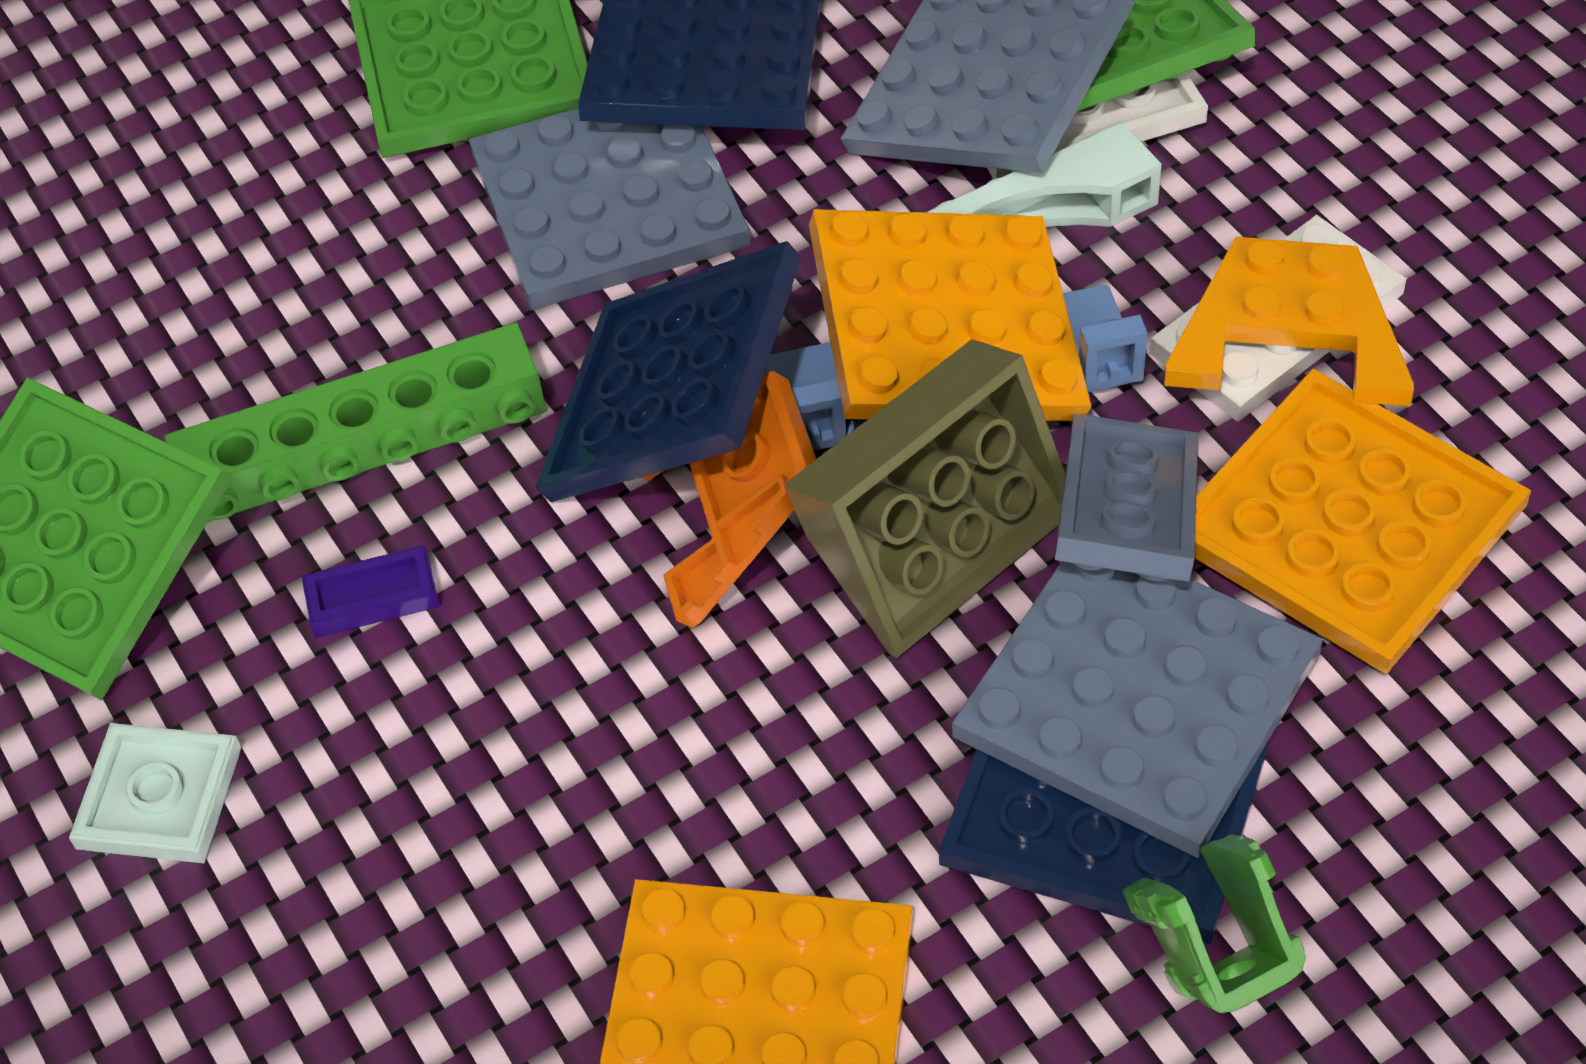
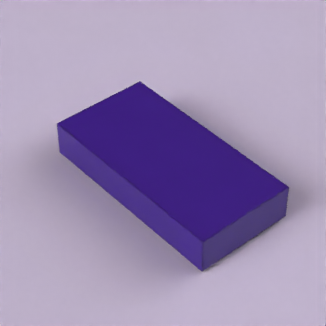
M425 545L301 576L310 626L315 638L440 607L430 559Z

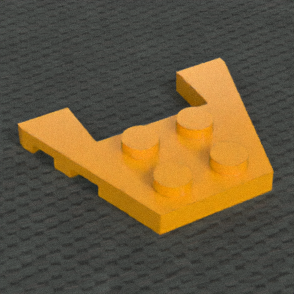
M1235 237L1166 362L1164 386L1220 391L1225 341L1351 351L1355 354L1353 402L1410 407L1414 393V382L1358 246Z

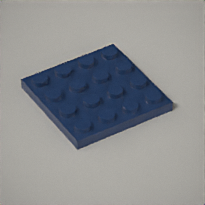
M604 0L578 101L580 121L805 130L821 13V0Z
M785 241L605 303L535 488L550 502H554L740 449L801 260L800 254L790 243Z
M1272 736L1209 842L1222 839L1230 834L1243 836ZM976 749L939 849V865L1150 926V924L1136 919L1134 913H1131L1122 890L1139 879L1149 878L1170 885L1186 897L1195 917L1202 941L1208 944L1212 943L1225 896L1209 870L1202 853L1199 858H1196Z

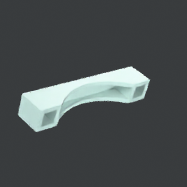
M1120 122L1101 132L1090 134L1083 140L1053 153L1043 173L1014 171L1006 176L995 178L986 185L954 200L945 201L926 213L1043 216L1046 227L1070 225L1111 227L1158 205L1162 164L1123 122Z

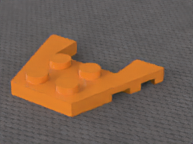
M775 371L765 373L763 376L762 385L758 391L747 425V432L740 449L689 463L712 539L663 574L676 621L691 628L696 627L702 622L793 513L794 507L784 484L816 460L790 382ZM663 471L645 475L642 478L650 481Z

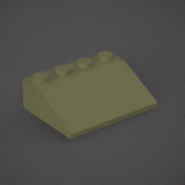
M971 339L786 482L784 487L806 537L886 651L898 658L1059 525L1065 471L1023 356Z

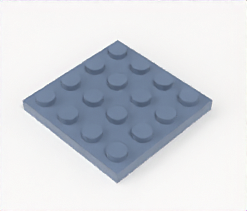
M923 0L842 135L841 140L848 153L854 155L1043 173L1135 5L1134 1Z
M579 108L468 139L474 162L530 310L751 246L748 225L702 126L580 121Z
M1062 561L952 722V736L1199 858L1201 855L1200 848L1209 842L1320 655L1323 638L1190 579V582L1175 579L1152 581L1141 577L1137 573L1108 568L1085 570L1074 566L1071 562Z

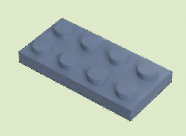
M1074 414L1069 440L1055 560L1071 562L1074 566L1085 570L1108 568L1137 573L1141 577L1152 581L1175 579L1190 582L1195 553L1198 433L1084 414Z

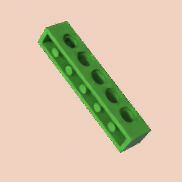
M516 322L168 433L164 437L166 443L223 469L233 478L207 521L208 523L228 518L235 513L275 500L287 499L296 493L333 481L345 480L355 474L391 462L403 461L413 455L443 445L461 442L471 436L492 429L519 423L529 417L547 411L538 371Z

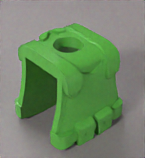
M1230 834L1222 839L1209 842L1202 846L1200 851L1224 894L1249 946L1214 965L1211 964L1195 917L1183 894L1170 885L1149 878L1139 879L1122 890L1131 913H1134L1136 919L1150 924L1168 959V962L1163 965L1165 968L1164 974L1170 986L1181 996L1192 1001L1199 1000L1202 1005L1219 1013L1240 1009L1287 984L1303 970L1306 960L1304 946L1300 937L1288 935L1268 883V880L1274 877L1276 872L1267 852L1262 850L1257 841Z

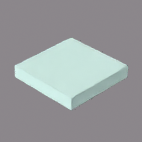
M110 723L69 836L76 850L204 864L241 751V745L237 737L224 734Z

